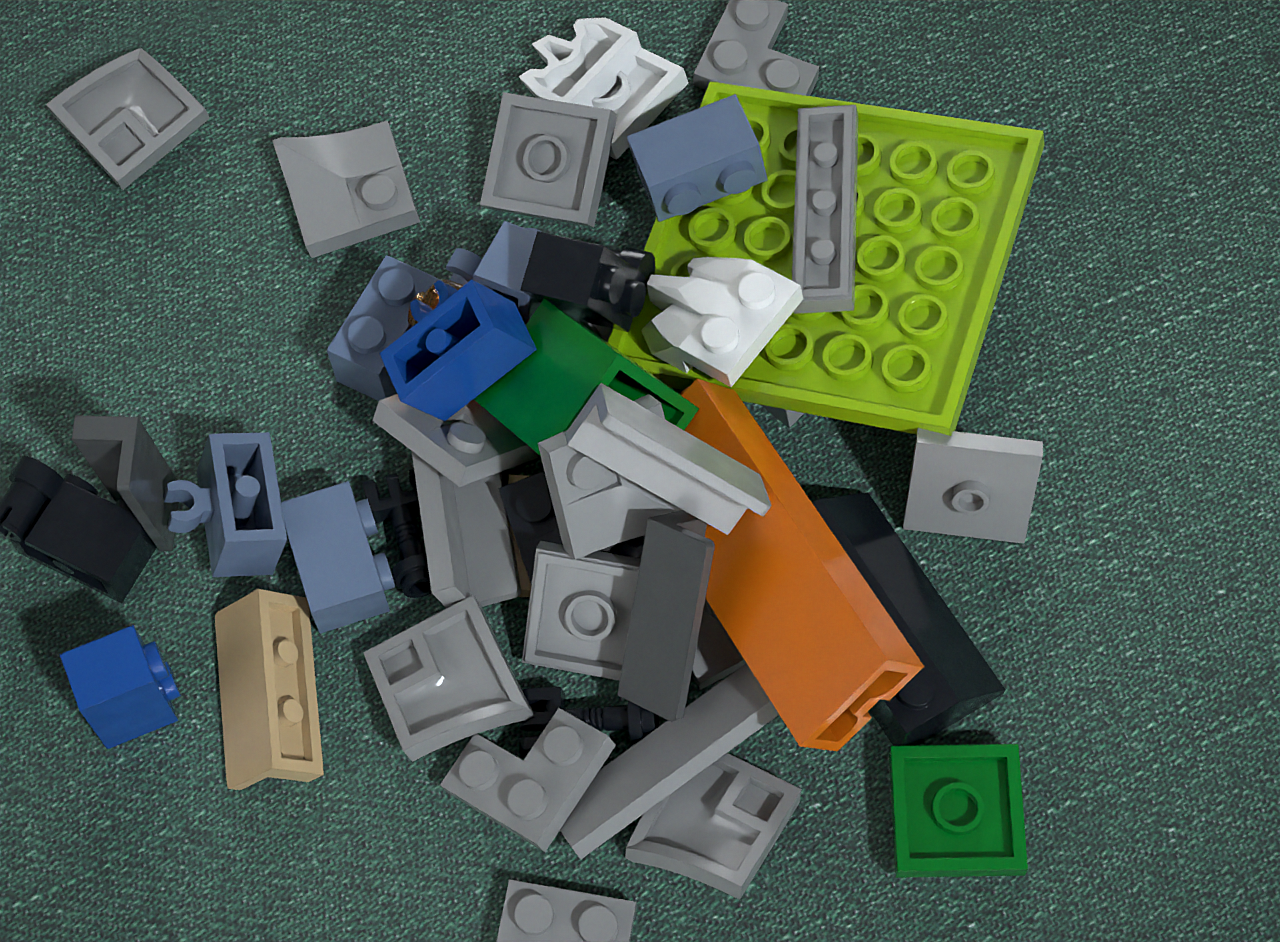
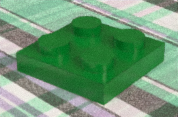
M1019 744L890 747L889 766L895 878L1025 876L1028 864Z

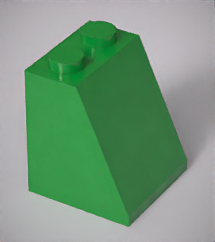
M543 299L526 324L537 350L474 398L478 404L539 455L538 443L568 430L600 383L632 401L650 394L661 402L665 420L682 430L686 429L699 410L689 400L546 299Z

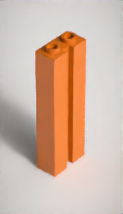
M696 379L691 386L679 393L699 408L684 431L759 473L772 505L765 516H760L747 509L728 535L707 524L705 537L714 542L715 549L705 599L800 747L839 751L872 718L868 711L880 699L890 701L924 665L736 391Z

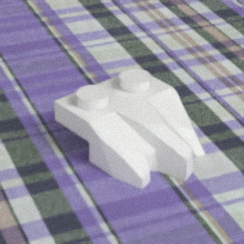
M606 17L577 19L573 25L577 36L572 41L547 35L532 43L539 56L548 66L544 69H529L520 75L519 78L536 98L610 109L617 113L609 153L610 157L617 160L629 147L626 136L646 129L686 87L688 80L684 68L643 49L635 31Z
M693 258L687 266L690 277L651 274L647 282L649 299L651 303L663 311L641 329L651 354L685 373H688L692 367H695L729 387L735 384L803 300L799 284L752 259Z

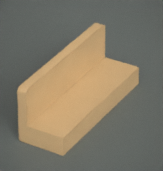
M257 589L218 611L215 615L226 781L228 789L242 790L267 777L310 782L324 775L310 612L307 598Z

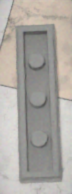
M856 105L798 109L792 281L801 286L803 300L793 311L794 314L854 311L858 112Z
M747 663L685 707L682 719L673 722L667 720L599 770L560 829L580 859H583L779 715Z

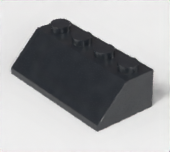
M861 493L821 498L815 501L813 505L924 665L890 701L880 699L869 710L892 745L917 746L1004 694L1006 690L870 494Z

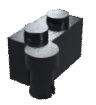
M537 231L520 290L539 302L546 299L575 320L629 332L633 317H637L643 308L645 296L648 293L647 282L651 274H655V257L652 252L626 247L620 252L608 249L602 245Z
M22 456L9 475V480L12 484L0 501V534L7 536L8 531L11 532L9 536L11 538L10 541L19 554L117 602L123 603L157 547L124 499H118L116 504L97 496V489L82 478L73 474H66L63 479L55 470L39 460Z

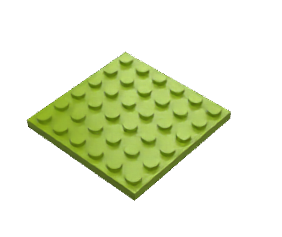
M710 81L700 108L734 94L737 95L760 145L768 180L752 186L745 192L731 194L697 207L694 211L685 215H676L661 222L656 217L644 251L652 252L655 257L654 275L690 277L687 266L693 258L721 257L752 259L792 280L798 109L856 105L858 112L854 311L798 314L793 312L732 387L725 385L695 367H692L688 373H685L651 354L641 329L663 311L650 302L648 293L645 296V302L640 314L637 317H633L629 332L613 329L608 343L670 388L684 390L691 386L696 379H701L733 389L744 402L911 434H917V429L921 428L951 436L956 429L1043 152L1044 132L1035 129Z

